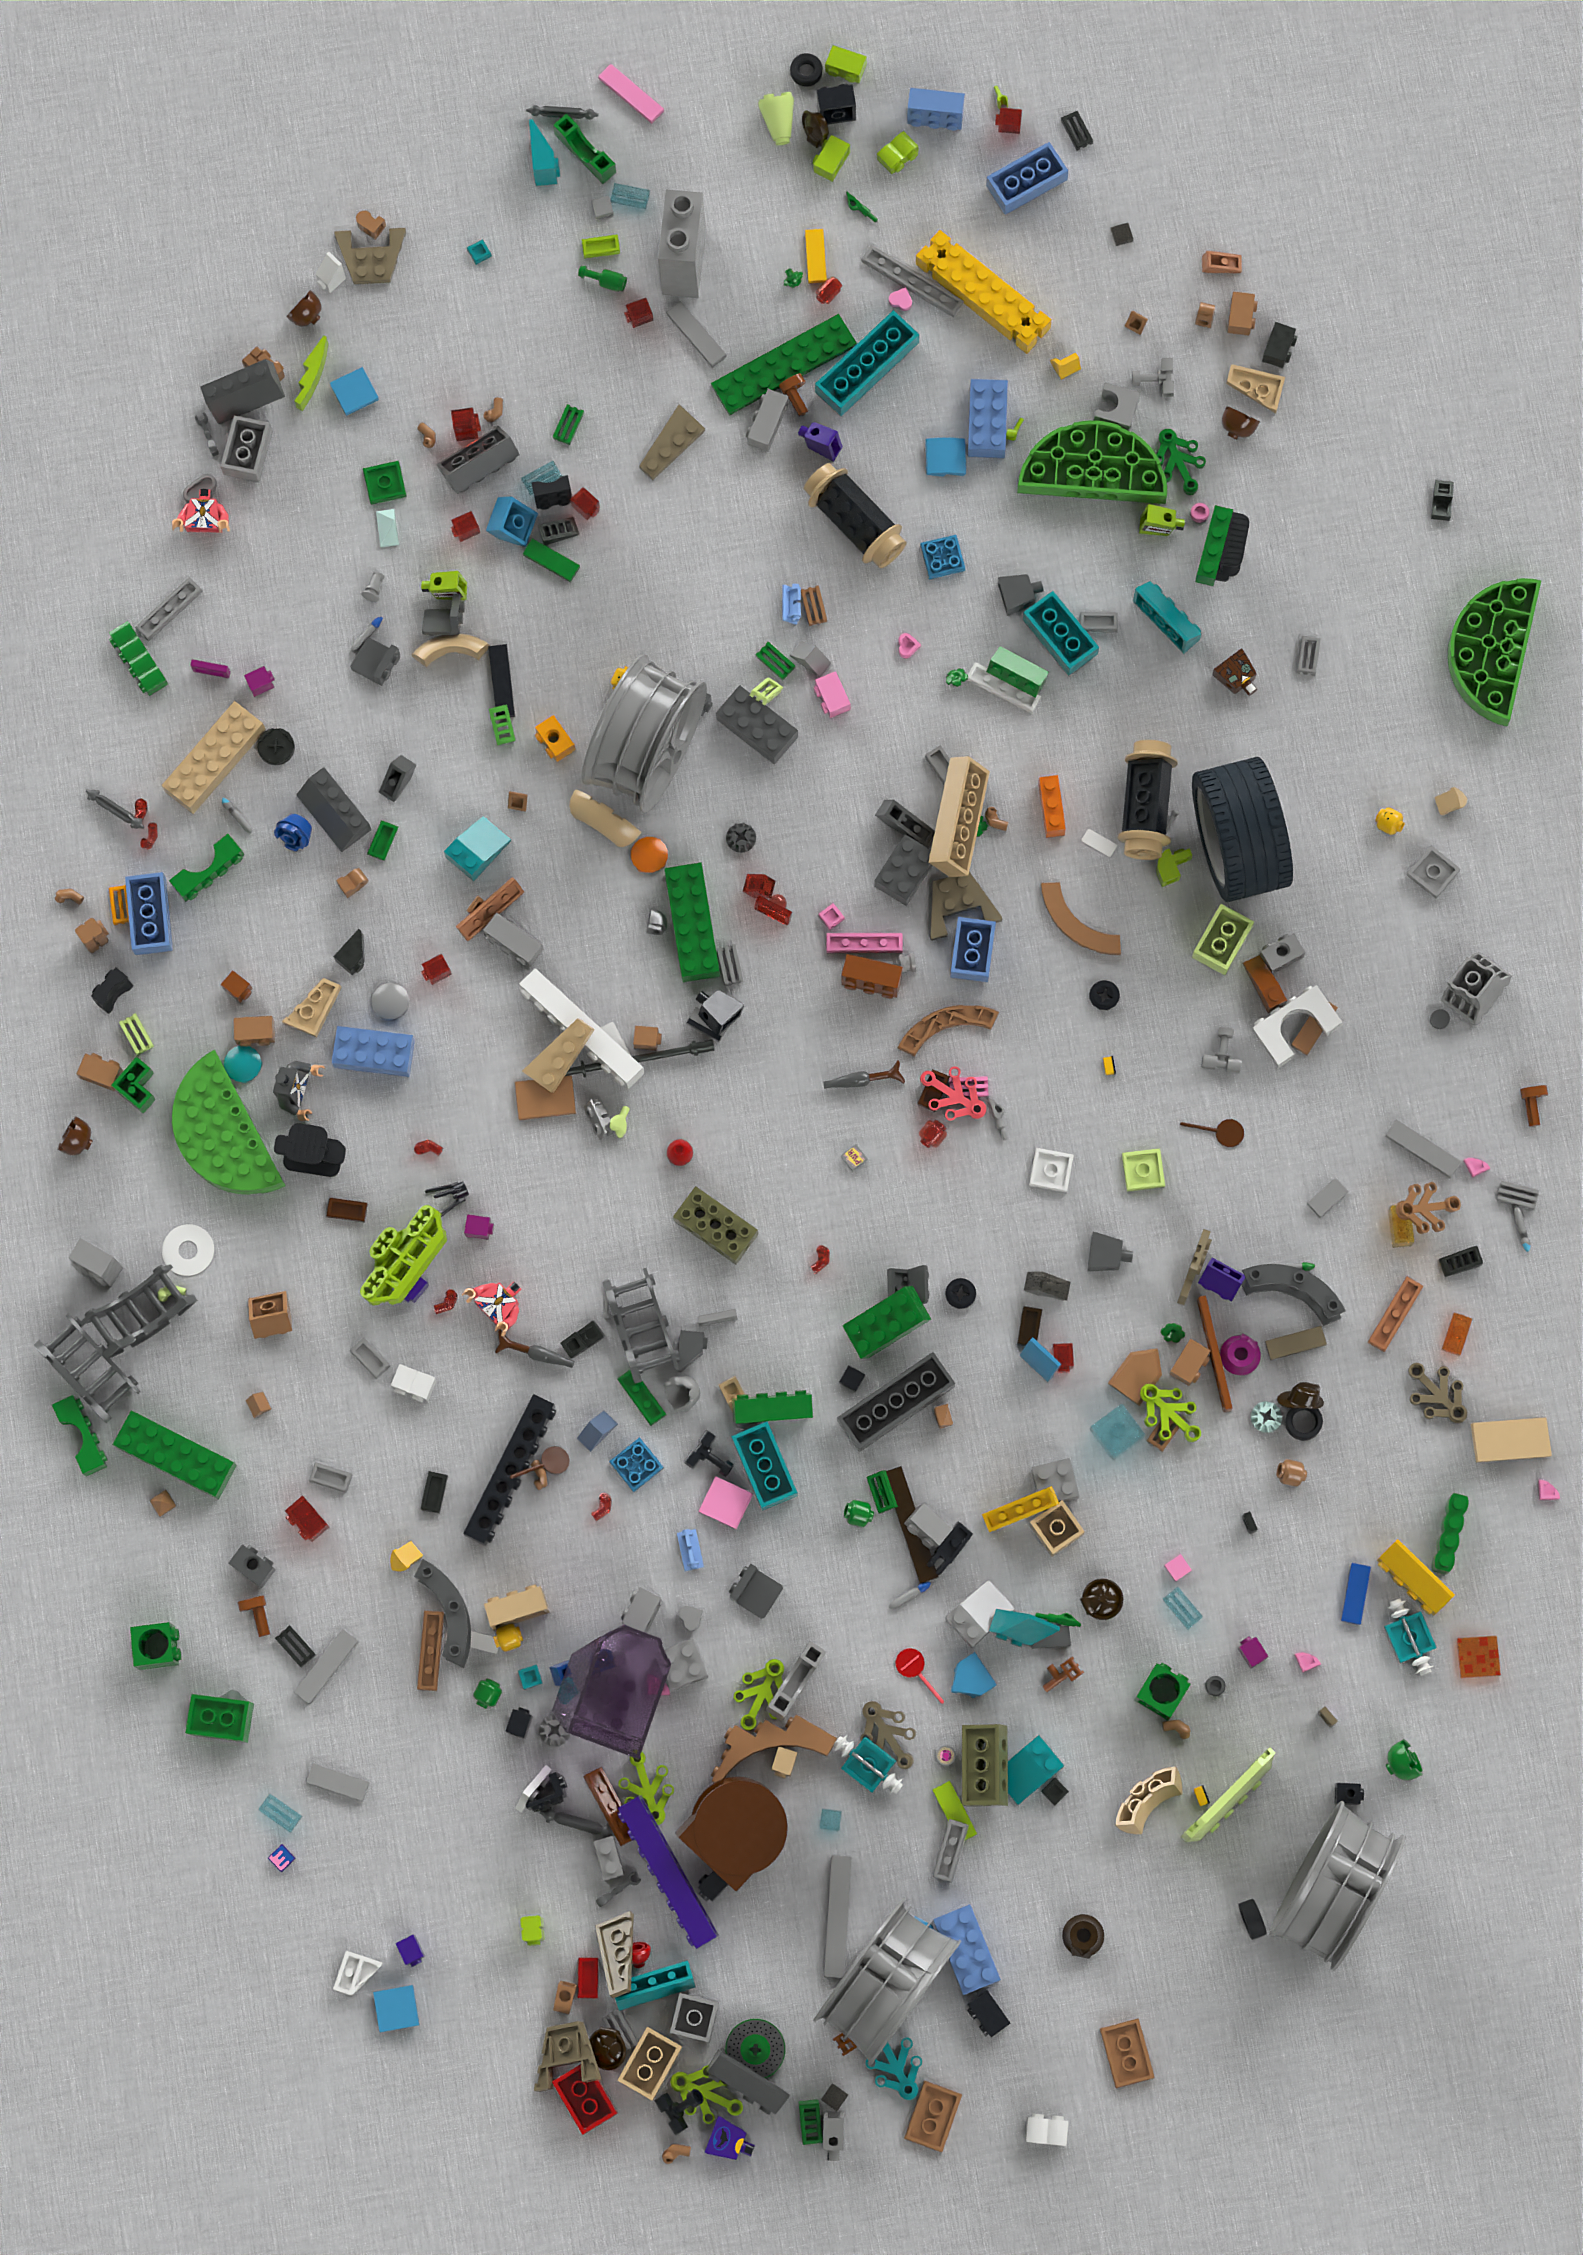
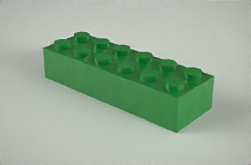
M702 862L664 868L683 983L720 977Z
M132 1410L112 1444L117 1449L218 1500L237 1466L233 1461Z

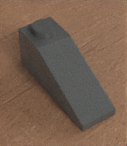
M894 799L884 800L875 814L877 818L903 835L906 834L925 847L928 846L935 834V830Z

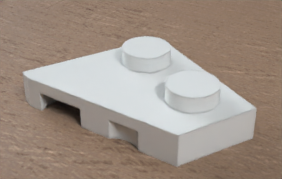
M545 1765L524 1790L515 1809L522 1813L526 1808V1804L535 1800L540 1793L539 1789L541 1787L545 1788L549 1783L551 1768Z
M346 1951L333 1989L353 1996L383 1965V1962Z

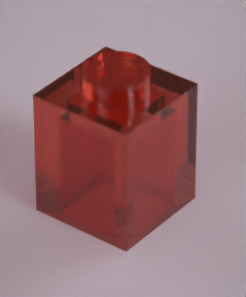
M1000 107V114H996L995 125H999L998 132L1020 134L1022 109Z
M646 297L626 305L624 316L627 323L631 322L633 328L654 321L653 313Z
M584 487L570 499L571 506L586 520L590 517H595L600 510L599 501Z
M472 511L451 520L453 525L450 527L454 538L458 536L460 542L480 534L478 523Z
M747 874L743 892L753 898L771 899L776 881L765 874Z
M442 953L421 964L424 969L421 973L425 981L430 980L432 985L452 975Z
M1073 1343L1053 1344V1357L1061 1363L1058 1373L1070 1372V1369L1074 1368Z

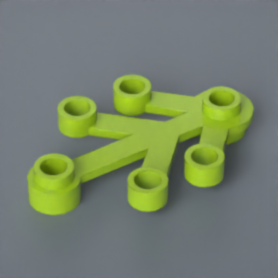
M1146 1384L1141 1388L1140 1396L1146 1402L1147 1417L1144 1423L1147 1427L1156 1425L1155 1404L1160 1409L1161 1431L1158 1436L1162 1441H1167L1172 1435L1169 1430V1418L1184 1432L1187 1441L1196 1442L1201 1437V1430L1198 1426H1189L1174 1412L1183 1411L1186 1414H1193L1197 1409L1194 1402L1165 1403L1161 1399L1170 1397L1173 1401H1178L1182 1397V1391L1179 1388L1159 1390L1153 1384ZM1150 1391L1152 1397L1147 1396L1146 1392ZM1173 1392H1177L1179 1397H1175ZM1187 1405H1191L1193 1411L1188 1410ZM1148 1418H1152L1154 1423L1150 1424ZM1162 1432H1166L1168 1437H1164ZM1189 1432L1194 1433V1438L1189 1436Z
M769 1660L764 1669L753 1673L747 1672L742 1676L743 1682L747 1685L752 1684L755 1679L766 1676L763 1684L744 1691L738 1690L734 1693V1699L739 1703L743 1702L745 1698L757 1695L749 1714L744 1715L741 1719L743 1729L751 1731L756 1727L757 1721L755 1718L764 1699L766 1698L768 1705L773 1699L770 1688L773 1680L778 1689L782 1685L783 1680L781 1676L784 1673V1665L780 1660ZM772 1666L778 1667L776 1673L771 1672ZM746 1675H750L752 1677V1680L750 1682H746L744 1680ZM742 1693L743 1699H736V1694ZM769 1713L770 1717H771L773 1720H777L776 1717H773V1716ZM747 1719L753 1722L749 1727L745 1725Z
M637 1750L631 1753L630 1762L636 1766L642 1788L631 1783L625 1777L619 1780L618 1785L623 1790H629L645 1798L651 1814L653 1812L659 1813V1817L655 1821L660 1825L665 1820L666 1815L663 1809L669 1797L674 1794V1787L671 1784L664 1785L662 1788L663 1794L656 1805L654 1796L663 1778L668 1775V1768L665 1765L658 1766L656 1769L657 1774L650 1786L644 1767L646 1756L643 1752ZM635 1755L641 1756V1760L639 1762L634 1761ZM662 1767L666 1769L664 1775L659 1774V1769ZM623 1780L628 1781L627 1787L621 1786ZM668 1786L672 1788L670 1794L665 1793V1788ZM627 1797L624 1801V1804H626L629 1799H634V1797Z
M704 2066L701 2070L689 2075L684 2072H677L671 2077V2087L675 2091L680 2092L683 2101L687 2099L688 2090L697 2089L701 2092L704 2101L700 2104L703 2113V2121L706 2124H711L715 2120V2115L710 2111L706 2099L726 2107L733 2116H737L743 2111V2103L740 2100L733 2099L730 2101L710 2091L720 2086H726L727 2084H723L722 2080L718 2083L713 2080L700 2086L691 2083L702 2077L709 2078L703 2073V2070L708 2068V2066ZM679 2078L684 2079L683 2086L677 2084ZM734 2103H737L739 2105L738 2111L732 2110V2105ZM694 2107L693 2113H688L687 2109H685L684 2111L687 2115H694L697 2111V2108ZM706 2114L712 2115V2121L707 2122L705 2120Z

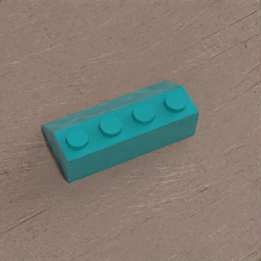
M1149 581L1138 586L1134 592L1133 602L1185 654L1201 639L1202 633L1200 628L1188 620V616L1184 611H1179L1175 607L1174 601L1170 597L1167 598L1157 584L1154 585Z

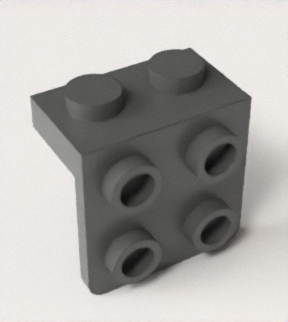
M453 594L451 609H427L424 611L422 634L431 636L459 635L460 625L463 624V613L465 612V603L461 601L460 594Z
M367 638L350 667L352 671L382 686L388 680L393 666L398 663L400 652L398 647L392 644L389 648L371 638Z
M927 1265L917 1266L908 1270L887 1269L888 1297L905 1286H913L922 1303L927 1304L930 1296Z
M750 1564L749 1567L745 1566L739 1575L742 1578L739 1583H734L730 1588V1599L763 1619L780 1595L783 1586L760 1572L756 1566Z

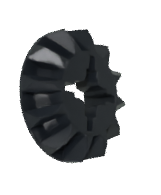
M1107 980L1096 982L1089 992V999L1092 1005L1099 1010L1108 1011L1116 1006L1120 998L1118 987ZM1107 989V995L1110 996V998H1106L1105 1001L1102 1002V997L1099 994H1103L1104 991Z
M954 1279L946 1287V1300L952 1307L957 1309L968 1308L974 1303L976 1298L975 1286L967 1279ZM963 1286V1293L968 1295L963 1296L961 1301H959L958 1295L954 1293L959 1292V1289Z

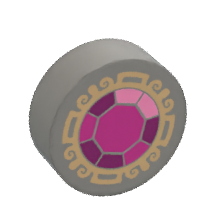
M942 1746L937 1750L936 1760L940 1765L949 1766L955 1761L956 1754L952 1747Z

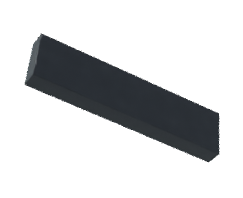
M507 644L488 646L495 707L507 704L510 717H515ZM505 711L497 712L496 716L504 715Z

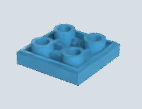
M363 367L330 382V386L346 416L379 400Z
M957 535L920 543L929 579L965 571Z
M640 1437L609 1461L633 1492L664 1469Z
M414 1985L373 1992L379 2032L420 2025Z

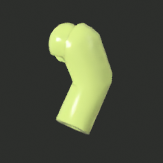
M166 1286L160 1288L157 1292V1298L161 1302L167 1301L168 1297L172 1295ZM176 1286L182 1295L186 1294V1288Z

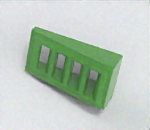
M507 704L490 708L489 713L497 745L516 741ZM505 711L504 715L494 716V713ZM507 719V722L496 724V720ZM508 725L509 729L498 731L499 727ZM510 733L509 737L500 739L499 735Z

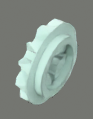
M1261 1402L1253 1408L1251 1421L1257 1430L1264 1433L1273 1432L1282 1422V1413L1280 1408L1274 1403ZM1269 1410H1271L1270 1417L1273 1420H1267L1264 1424H1262L1264 1417L1261 1416L1262 1413L1266 1414Z

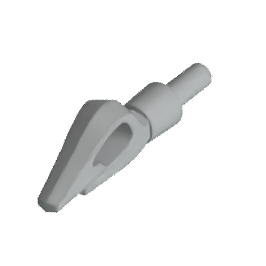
M987 1098L990 1102L997 1130H1000L1003 1141L1007 1140L1008 1138L1004 1130L1005 1124L1002 1119L1005 1112L1004 1108L990 1098ZM995 1106L1001 1109L1000 1113L996 1111Z

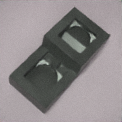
M1435 480L1431 519L1450 521L1454 482Z
M591 1321L560 1344L572 1359L603 1339L605 1335L596 1322Z

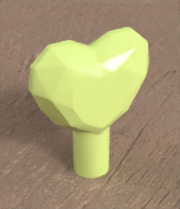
M623 1106L620 1114L615 1115L610 1120L609 1127L612 1131H615L618 1138H622L627 1130L626 1117L630 1110L627 1106Z

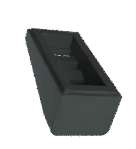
M574 517L538 525L545 546L580 535ZM569 523L571 524L573 530L570 532L567 527V524ZM560 526L564 527L565 533L561 532ZM554 528H556V529H557V532H558V534H556V535L554 534V531H553ZM549 530L551 536H547L546 531Z
M1477 1245L1439 1259L1445 1277L1483 1265ZM1470 1253H1473L1476 1262H1472ZM1465 1255L1468 1265L1464 1264L1462 1256ZM1454 1258L1458 1259L1460 1268H1457ZM1448 1260H1450L1453 1270L1451 1271L1449 1270L1447 1264Z

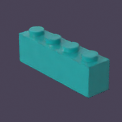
M688 1960L632 1977L631 1991L615 1997L619 2011L696 1988Z

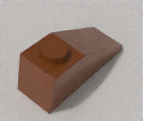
M1260 955L1242 963L1267 1013H1270L1277 1007L1281 1008L1286 1005L1287 999L1279 983Z

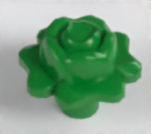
M791 268L785 271L787 277L783 285L791 288L799 286L802 282L803 272H793Z

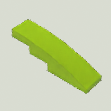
M324 335L303 363L306 373L298 382L301 392L294 400L296 408L302 412L313 396L326 362L329 343Z

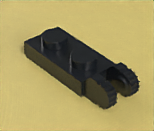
M959 1521L955 1523L952 1527L953 1530L937 1547L933 1556L926 1564L930 1568L939 1557L943 1559L944 1562L935 1572L938 1575L942 1574L946 1567L953 1562L973 1535Z

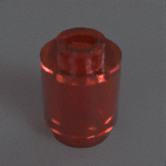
M833 276L830 279L827 278L816 290L817 300L822 304H830L840 293L842 288L841 282Z

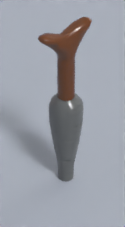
M897 1060L889 1071L871 1074L865 1071L855 1072L833 1080L823 1081L824 1089L867 1086L870 1081L888 1078L896 1079L904 1084L905 1079L899 1072L900 1062Z
M501 1329L498 1331L500 1344L497 1346L495 1353L510 1348L526 1353L529 1358L536 1361L563 1365L570 1368L574 1366L573 1360L538 1345L529 1347L511 1341L506 1336H501L503 1332Z

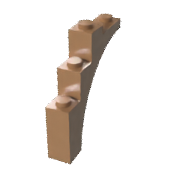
M795 1715L794 1718H789L785 1725L787 1731L782 1730L767 1720L764 1723L760 1722L754 1731L757 1733L756 1737L734 1725L733 1729L729 1727L724 1736L726 1738L725 1744L731 1746L730 1750L726 1748L721 1756L723 1762L720 1767L716 1766L711 1774L713 1777L712 1782L715 1783L724 1779L734 1767L751 1755L770 1748L782 1746L800 1747L813 1750L828 1757L837 1738L798 1715Z

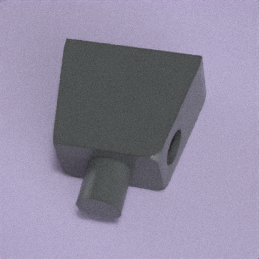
M1028 574L998 577L997 584L1007 616L1034 605V594L1044 592L1042 582L1031 583Z
M1093 1232L1087 1271L1119 1270L1120 1261L1132 1263L1133 1251L1122 1250L1123 1241Z

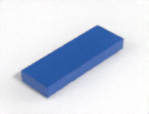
M1351 1563L1341 1617L1342 1622L1361 1625L1371 1566Z

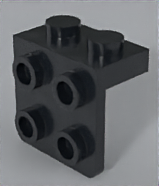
M557 1772L549 1774L555 1794L528 1803L526 1808L538 1812L545 1809L544 1805L549 1803L554 1806L564 1802L563 1798L567 1797L565 1792L567 1783L564 1776Z

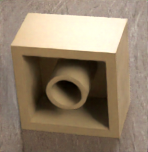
M1063 1500L1059 1502V1505L1051 1507L1029 1524L1051 1557L1085 1533Z

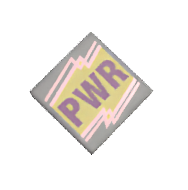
M856 1144L841 1155V1158L852 1172L868 1160Z

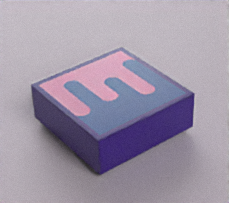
M283 1844L268 1857L280 1872H283L296 1859Z

